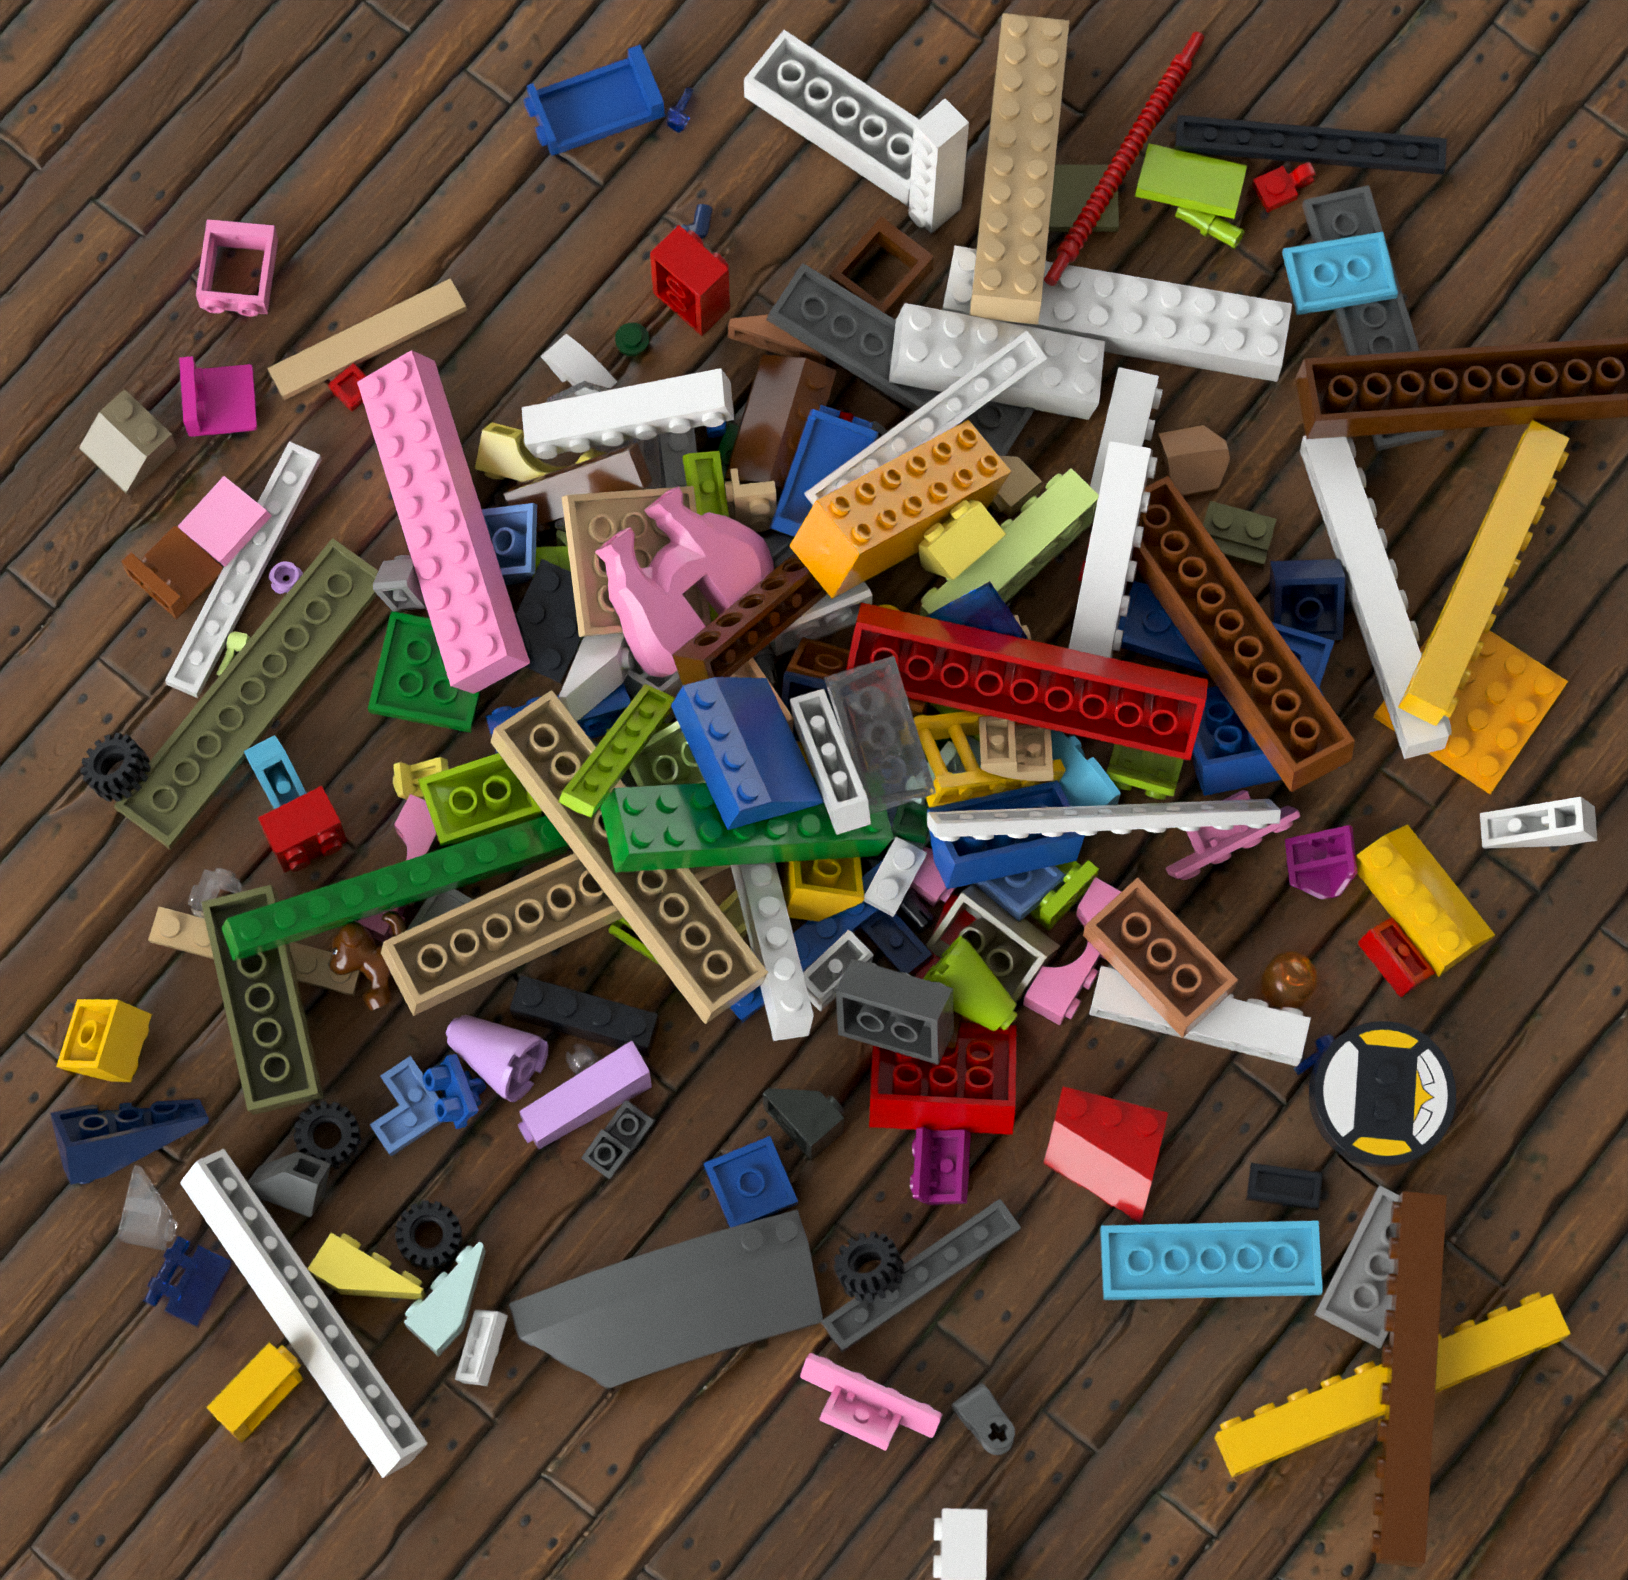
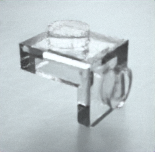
M215 868L214 872L204 869L199 886L194 885L189 896L188 904L192 906L191 910L194 916L205 918L201 902L217 898L220 889L233 893L241 892L242 886L239 879L235 878V873L222 868Z

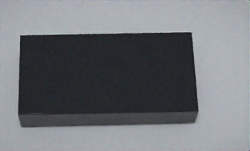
M1251 1163L1246 1200L1318 1210L1323 1173Z

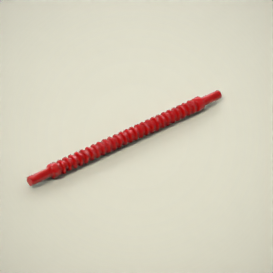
M1193 32L1182 52L1176 54L1172 59L1170 66L1166 70L1167 73L1158 82V87L1154 89V94L1146 102L1145 108L1142 109L1141 114L1137 117V121L1133 123V128L1129 130V135L1125 137L1124 142L1120 145V149L1116 151V156L1112 158V163L1108 165L1107 170L1103 173V177L1099 179V184L1094 189L1095 192L1090 194L1091 199L1086 201V206L1082 208V213L1078 214L1077 220L1073 222V227L1069 229V234L1064 237V241L1057 248L1058 256L1044 277L1046 284L1055 286L1068 264L1074 262L1078 257L1079 250L1083 248V243L1088 240V236L1092 233V228L1096 227V221L1100 220V214L1105 212V207L1109 205V200L1114 197L1113 193L1118 191V186L1122 184V179L1126 177V172L1131 169L1135 158L1139 156V151L1143 149V144L1147 142L1148 137L1152 134V130L1156 128V123L1160 121V116L1165 112L1164 109L1169 106V102L1173 100V95L1177 93V88L1181 86V81L1185 80V75L1190 72L1193 65L1192 59L1205 39L1200 32Z

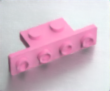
M1241 790L1224 800H1250L1251 798L1248 791ZM1285 806L1280 809V823L1267 824L1266 828L1261 829L1251 828L1247 825H1234V828L1230 830H1219L1212 826L1200 827L1197 831H1186L1195 853L1167 866V873L1176 879L1181 878V880L1193 878L1201 872V867L1211 862L1212 864H1219L1228 860L1232 856L1231 852L1241 847L1246 849L1259 844L1262 841L1261 837L1272 831L1278 833L1287 830L1293 825V820L1301 817L1298 809Z
M809 1353L800 1377L832 1392L822 1411L820 1421L885 1451L899 1424L930 1438L934 1437L942 1418L941 1412L934 1410L928 1404L910 1399L893 1388H886L873 1382L860 1373L852 1372L836 1365L825 1357Z

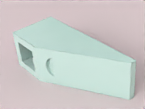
M480 1241L474 1248L468 1245L456 1258L455 1261L458 1265L449 1274L446 1272L440 1274L432 1283L430 1288L433 1291L424 1301L420 1298L417 1299L405 1313L408 1317L404 1321L406 1327L438 1357L464 1330L486 1253L484 1245Z

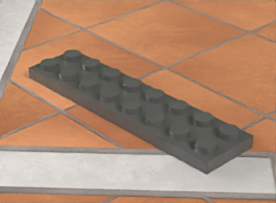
M1369 185L1303 201L1302 207L1313 243L1383 232ZM1390 253L1389 257L1398 290L1397 298L1334 309L1347 356L1420 351ZM1444 430L1372 435L1376 451L1440 437L1443 436Z
M802 263L768 314L767 321L913 411L918 410L941 393L935 390L889 382L896 320ZM989 401L959 424L969 419L997 455L1006 456L1035 408H1023Z

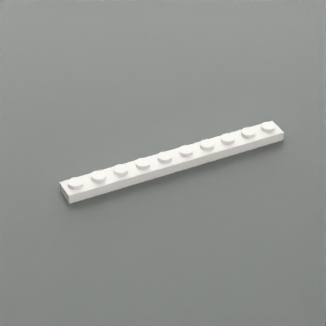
M1270 799L945 811L927 812V827L935 837L943 841H956L959 839V836H973L980 840L992 839L994 835L1026 838L1029 834L1042 833L1048 837H1059L1063 835V832H1076L1080 835L1090 836L1096 835L1098 831L1106 830L1116 834H1129L1132 832V829H1145L1153 833L1164 832L1166 828L1197 831L1200 827L1212 826L1219 830H1230L1234 828V825H1247L1251 828L1261 829L1266 828L1267 824L1280 823L1281 810Z

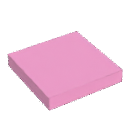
M223 476L177 527L226 567L272 515Z

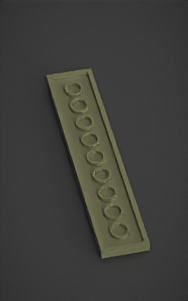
M332 538L148 763L151 766L150 772H144L148 776L147 781H140L138 783L142 788L138 792L135 788L132 789L131 793L133 796L128 799L122 795V801L115 803V809L171 850L246 758L244 751L259 742L375 599L377 593L373 590V582L378 570Z

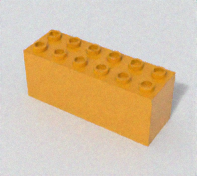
M968 419L816 500L791 542L790 548L833 599L919 552L918 544L925 539L924 533L937 523L942 525L952 516L950 511L960 502L975 500L981 502L988 509L1010 475L1011 470Z

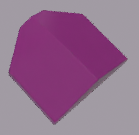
M1350 825L1285 839L1289 882L1291 886L1321 900L1335 898L1342 895L1358 873L1353 829Z

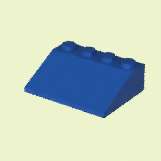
M714 677L682 686L671 704V708L727 830L823 803L824 800L767 678Z
M1218 686L1207 688L1206 703L1191 756L1204 796L1282 780Z

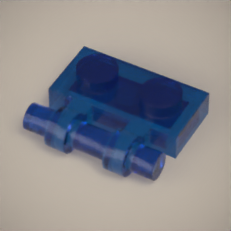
M177 1236L172 1248L168 1247L163 1255L165 1261L157 1276H152L147 1285L150 1289L143 1301L156 1307L162 1295L167 1296L170 1300L164 1311L199 1328L231 1268L232 1262L201 1246L197 1247L193 1257L190 1258L184 1255L190 1242ZM178 1266L186 1269L177 1287L169 1284Z

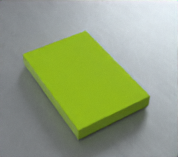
M1148 143L1135 196L1235 219L1247 166Z

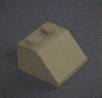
M125 389L98 413L79 447L127 495L177 450L172 434Z

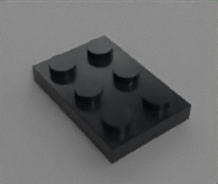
M541 559L515 617L530 664L524 667L563 684L584 637H579L571 572Z

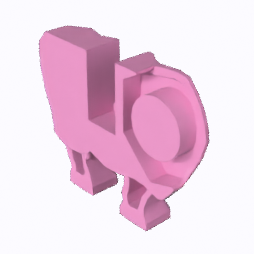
M679 486L667 490L644 510L650 518L656 521L657 527L664 531L670 539V543L656 553L648 567L640 568L634 552L635 533L631 527L617 532L595 551L605 562L608 576L609 600L619 616L624 637L634 658L648 675L661 678L672 675L677 671L672 654L706 627L682 595L684 592L696 584L717 614L720 615L774 570L770 550L760 535L727 516L714 513H705L703 515L694 513L683 505V492Z

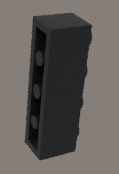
M520 975L510 1006L512 1019L617 1049L633 1041L640 1055L645 1057L650 1056L659 1026V1018L656 1013Z

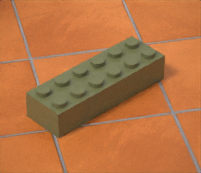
M272 885L201 902L247 1111L253 1115L324 1098L289 943L233 961L221 928L229 917L279 902L278 892Z

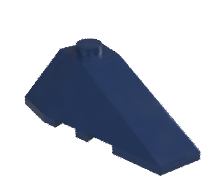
M200 1099L156 1101L150 1108L132 1107V1103H120L119 1110L99 1111L98 1104L84 1105L50 1113L62 1165L71 1185L76 1183L87 1184L95 1179L107 1177L209 1123L208 1115Z

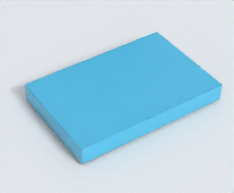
M1384 232L1283 249L1282 254L1297 315L1395 299L1398 296Z

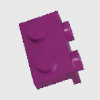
M917 1127L916 1138L912 1142V1153L915 1158L914 1173L910 1178V1189L914 1199L927 1205L967 1204L970 1132L967 1130L931 1131L925 1127Z

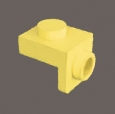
M438 757L413 765L403 762L395 763L393 786L397 796L407 800L409 795L412 794L425 800L418 779L448 770V760Z

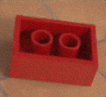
M678 225L650 252L653 293L698 334L703 336L730 310L729 265L720 254L709 252L704 247L702 239L694 231L689 230L687 232Z

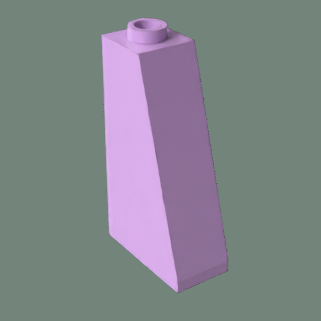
M633 1041L519 1111L523 1122L517 1125L526 1142L530 1143L534 1140L537 1148L541 1149L623 1104L625 1100H630L652 1088L650 1071Z

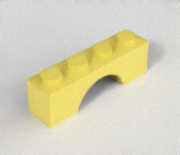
M493 422L482 430L475 469L484 471L485 476L500 480L507 477L518 480L517 484L568 467L552 466L541 461L539 458H535L524 444L523 430ZM590 448V450L580 456L576 463L597 457L606 452Z

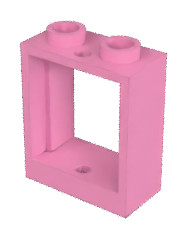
M207 219L196 289V297L200 308H204V310L211 313H223L224 310L236 311L241 315L249 317L257 316L258 314H268L278 245L275 226ZM218 246L264 251L258 296L211 291Z

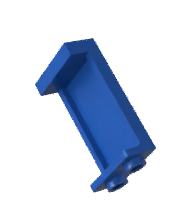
M641 45L629 48L627 59L536 90L533 83L527 85L528 97L523 99L529 117L535 116L539 126L535 127V131L540 145H547L551 156L665 117L664 101Z
M823 405L820 406L819 411L815 409L810 410L769 528L793 537L796 536L813 507L804 493L877 439L879 432L871 430L873 423L857 417H853L851 423L839 418L840 411Z

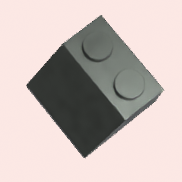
M768 1088L763 1092V1109L811 1161L843 1134L844 1117L841 1114L844 1113V1109L831 1095L826 1098L820 1091Z

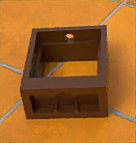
M881 216L829 274V279L892 317L933 270L934 256ZM875 243L879 244L911 269L882 303L846 277Z

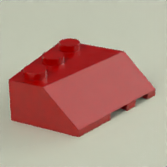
M1063 1086L1044 1164L1076 1185L1084 1187L1097 1195L1111 1207L1114 1206L1124 1212L1138 1224H1141L1168 1113Z

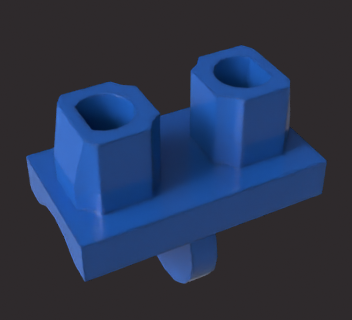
M457 1054L447 1055L440 1065L429 1068L423 1075L422 1080L426 1090L429 1092L441 1090L444 1097L438 1099L435 1103L434 1111L438 1121L454 1122L456 1129L465 1128L468 1125V1119L479 1111L477 1107L481 1104L479 1094L486 1089L484 1080L481 1078L472 1079L469 1071H463Z

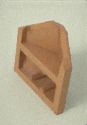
M1204 425L1158 433L1167 476H1169L1183 497L1218 491L1230 461L1226 440Z

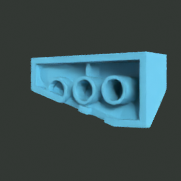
M1051 730L1053 760L1061 759L1066 770L1059 784L1070 806L1118 805L1120 791L1094 757L1086 760L1081 748V742L1076 736L1069 735L1066 737L1063 732Z

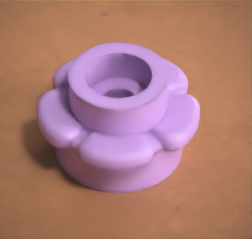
M284 561L276 564L269 573L272 589L279 594L288 593L302 576L301 569L292 562ZM288 576L289 580L284 581L283 577Z

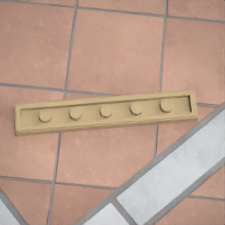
M450 278L267 369L283 400H286L343 372L352 363L355 365L360 364L467 311L466 305Z

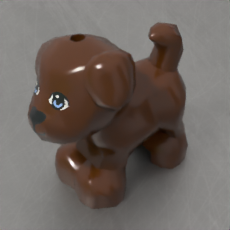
M388 911L382 915L381 920L392 927L393 935L390 938L406 931L404 919L397 911ZM351 922L343 925L333 936L332 954L328 965L330 970L336 975H346L358 970L365 974L367 979L370 980L371 985L370 989L364 993V1002L367 1008L372 1011L393 1000L389 988V980L393 976L381 954L383 944L377 946L372 933L359 922Z

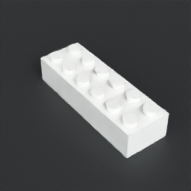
M783 30L745 77L744 97L908 206L914 124L919 119Z
M905 303L896 319L889 382L942 392L1021 333L1028 330L1047 359L990 401L1023 408L1030 407L1035 408L1034 410L1089 420L1099 404L1105 341Z

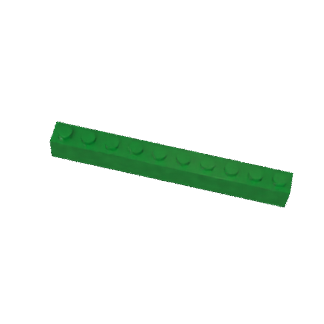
M543 816L229 917L221 928L232 959L236 961L564 854L569 850L570 846L548 817Z

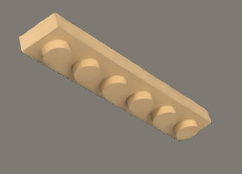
M158 907L148 939L149 942L214 959L205 918ZM295 942L289 943L298 982L350 996L355 995L361 970L346 975H336L330 970L328 965L332 952Z

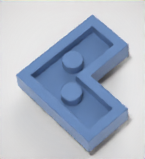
M411 1056L381 1075V1079L399 1106L370 1124L371 1129L390 1157L442 1123L438 1121L434 1111L435 1103L439 1097L435 1091L429 1092L426 1090L422 1080L423 1074Z

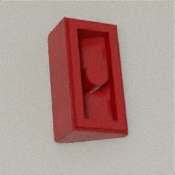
M1392 917L1370 929L1358 941L1361 949L1400 997L1405 996L1436 973Z

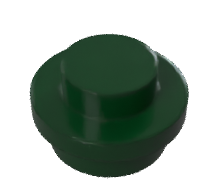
M626 323L615 334L616 347L627 356L640 355L649 345V334L645 327L638 323Z

